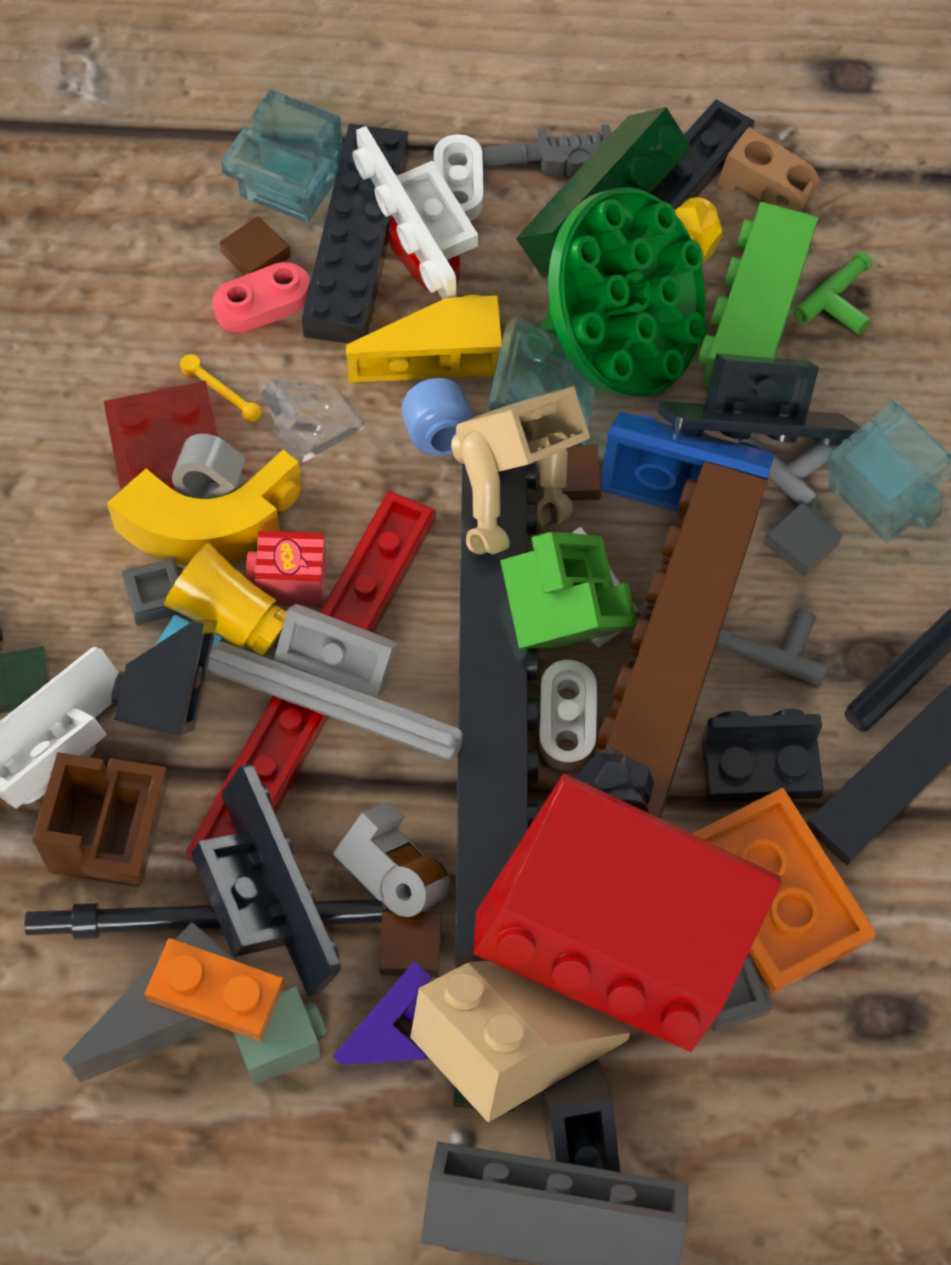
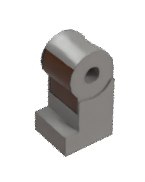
M388 801L362 812L333 854L391 911L398 916L411 917L439 904L445 899L449 891L450 880L446 868L439 860L432 856L423 855L398 829L405 816Z

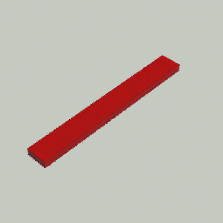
M388 490L320 613L374 633L436 520V509ZM272 696L185 852L188 860L193 861L191 852L198 841L238 834L222 798V791L239 766L247 764L254 766L260 782L268 789L271 807L276 815L329 716Z

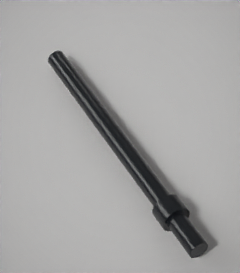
M378 899L315 901L316 909L323 925L382 923V901ZM99 903L73 904L72 910L26 911L24 921L26 935L73 934L74 940L99 939L100 933L185 930L191 922L199 929L221 928L212 905L100 909Z

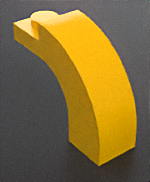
M282 450L241 488L228 495L211 499L191 498L179 494L149 470L145 469L107 502L114 529L141 551L161 560L175 558L176 564L188 565L206 543H210L228 562L245 558L248 551L257 552L259 531L280 532L277 512L289 509L295 503L302 490L299 462L285 450Z

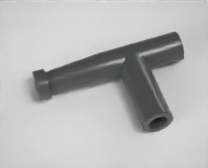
M805 609L795 610L781 649L732 634L731 630L723 628L716 646L717 649L722 651L727 649L763 666L817 686L821 685L828 667L802 657L816 619L812 612Z

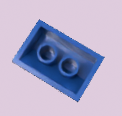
M620 412L611 424L608 432L601 488L603 492L679 512L678 506L687 479L698 480L704 461L767 480L775 453L761 450L750 443H735L709 436L706 432L699 437L683 435L675 432L672 429V425L661 423L653 417L647 415L635 416Z

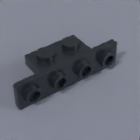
M716 353L705 404L659 401L657 412L672 424V429L675 432L694 437L702 436L704 430L719 431L727 437L740 440L750 439L751 433L766 434L771 439L787 443L796 442L799 436L811 437L822 444L839 446L842 445L843 439L861 441L865 429L842 414L808 411L819 367L805 360Z
M252 764L241 765L222 791V798L238 834L198 841L191 852V856L233 957L286 945L308 996L320 994L341 970L337 946L334 940L328 936L320 919L312 889L302 878L293 857L291 841L280 828L271 807L268 789L260 782Z

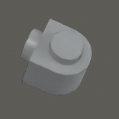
M196 434L185 441L172 474V482L177 491L187 497L198 499L222 497L238 490L244 480V475L241 471L246 458L217 436Z

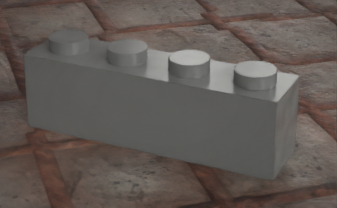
M437 1141L429 1178L420 1243L440 1246L450 1251H469L504 1257L514 1262L527 1261L544 1265H680L688 1224V1184Z

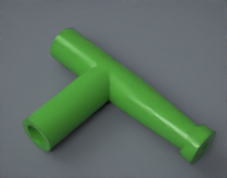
M863 251L857 252L852 257V261L829 277L794 308L793 314L795 318L802 324H808L824 309L857 335L863 333L870 324L871 319L842 298L840 294L861 272L867 271L872 266L870 256Z

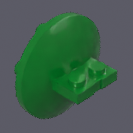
M616 188L598 192L583 200L572 210L560 228L555 240L549 265L548 294L550 305L547 309L548 315L536 333L547 346L561 344L568 359L583 378L607 394L632 398L650 396L667 389L685 372L695 355L699 343L706 336L707 326L704 320L705 284L701 267L703 261L702 249L696 241L691 239L682 221L675 214L673 207L669 203L663 202L656 196L640 189ZM685 351H687V353H686V355H685V357H684V359H683L682 355L684 354Z

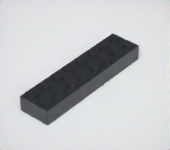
M348 125L302 315L303 337L349 344L368 335L389 242V222L392 215L386 217L383 214L376 200V187L370 178L364 180L361 177L353 159V151L358 150L356 130L365 127L364 125ZM366 126L395 175L404 173L409 152L408 131Z

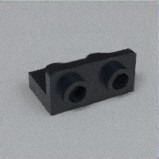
M785 709L777 711L772 715L749 716L743 711H727L716 717L709 718L702 737L708 802L757 801L781 788H784L791 800L820 799L824 791L817 740L822 728L821 715L805 714L798 709Z

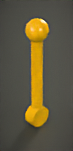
M189 354L180 360L181 370L184 375L189 377L197 376L240 409L246 421L256 422L261 418L262 409L257 403H247L201 367L198 356Z

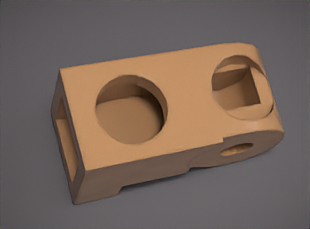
M748 127L727 155L717 185L732 193L737 188H740L757 199L764 200L766 203L801 212L819 186V177L815 169L805 160Z

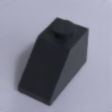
M209 619L192 621L127 663L125 672L120 671L112 689V704L117 705L114 720L175 735H183L193 731L197 720L217 621Z
M598 1059L540 1092L543 1123L551 1161L620 1172L613 1097Z

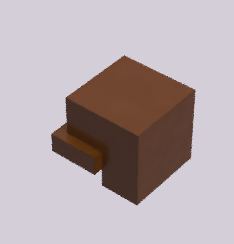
M57 752L32 839L49 873L140 887V884L142 885L169 780L167 767L109 758L106 768L103 759Z

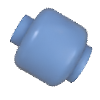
M431 378L419 382L407 392L402 400L401 415L412 444L422 453L440 456L452 454L451 444L453 437L457 434V424L474 418L463 389L449 379Z

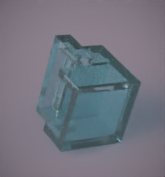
M270 89L251 116L253 130L244 127L221 160L222 174L237 180L240 197L309 223L335 183L342 154L341 118L339 115Z
M895 400L829 454V487L886 544L915 520L924 528H927L941 516L944 496L936 488L951 477V454Z

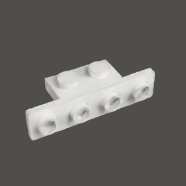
M365 126L357 129L358 150L353 151V159L359 174L364 180L368 178L372 180L376 187L375 196L381 211L386 217L392 215L397 222V233L400 242L408 254L415 253L421 263L419 266L421 276L428 290L431 293L438 291L442 300L456 297V275L447 260L478 247V233L433 161L396 176L368 128Z
M98 647L89 649L0 720V798L15 809L22 804H30L38 800L46 793L57 752L90 757L96 749L95 744L107 735L95 717L112 704V689L119 672L102 649Z

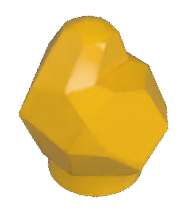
M695 197L686 200L674 211L687 229L691 239L700 245L703 253L701 265H703L717 248L723 237V231L716 207L704 198Z

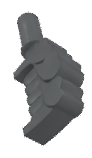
M601 125L600 133H592L591 137L588 133L581 134L580 138L577 134H572L569 138L566 135H561L556 139L555 136L547 138L546 131L539 130L537 143L526 144V142H522L521 144L481 147L483 167L519 163L526 165L527 162L539 161L543 175H554L557 177L566 175L570 179L612 134L609 125Z

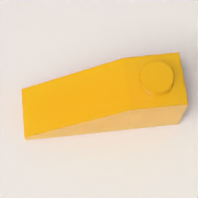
M471 294L463 297L445 298L347 344L348 383L501 376L502 339L498 296Z

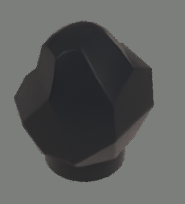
M612 748L597 753L577 774L578 780L649 813L647 805L652 795L654 780L648 766Z

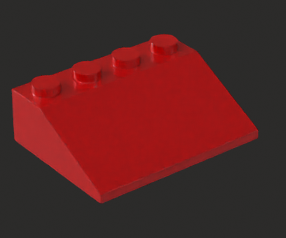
M563 773L476 911L474 954L692 1052L723 1009L782 883L781 877Z

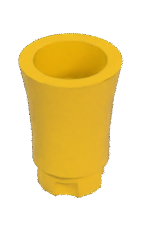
M206 543L189 562L164 601L165 607L195 621L203 619L217 621L215 630L217 634L241 649L246 647L250 652L263 657L279 639L287 611L275 605L277 600L242 575L210 543Z

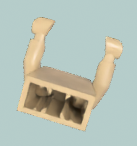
M574 386L507 405L457 424V434L453 437L451 444L452 453L459 463L465 464L473 489V517L478 522V527L469 530L466 536V544L470 551L476 554L488 552L494 555L509 548L510 541L506 532L497 526V517L501 514L500 477L498 471L528 465L537 461L540 464V486L544 487V498L537 505L538 523L542 527L550 523L552 515L550 503H553L557 508L558 525L569 519L573 512V504L568 496L562 493V488L567 486L568 452L566 448L590 439Z

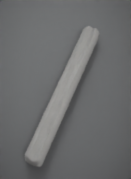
M218 642L210 651L207 669L213 674L446 761L452 760L459 753L462 746L463 732L459 728L224 642Z

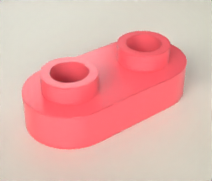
M281 262L224 283L216 290L213 296L216 321L227 331L243 333L301 311L305 307L310 286L308 274L302 267L294 263ZM241 298L245 299L241 302H233Z

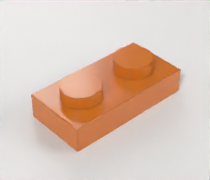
M168 938L144 995L147 1001L262 1042L285 984L282 977Z

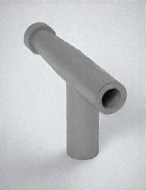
M751 433L750 439L747 440L732 438L735 443H750L761 450L774 453L753 433ZM818 442L789 464H786L779 456L774 454L768 476L798 506L804 503L810 508L818 500L819 496L802 479L834 456L833 450L830 445Z

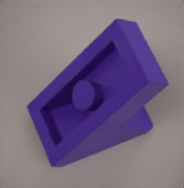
M414 961L333 1057L342 1065L429 1059L414 1042L393 1024L400 1015L409 1023L414 1019L419 988L428 984L433 977Z

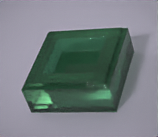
M44 646L0 654V713L13 711L51 681L48 657Z

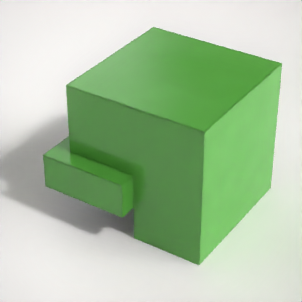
M551 531L531 537L534 551L500 560L519 648H561L636 628L637 619L629 584L624 583L613 586L602 536Z

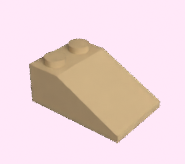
M478 961L468 962L419 988L410 1038L489 1123L625 1043L629 1039L630 1032L616 1018L493 962Z

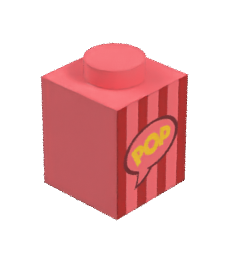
M259 531L257 552L248 551L246 578L277 600L275 605L293 606L296 603L301 606L323 607L327 566L324 533Z

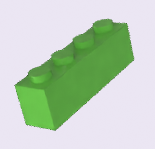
M760 202L755 220H744L737 248L743 249L744 252L742 258L732 256L724 286L731 287L729 297L722 295L718 297L711 325L718 326L715 337L706 334L697 364L706 366L702 387L709 388L716 353L768 358L776 357L818 221L817 216Z

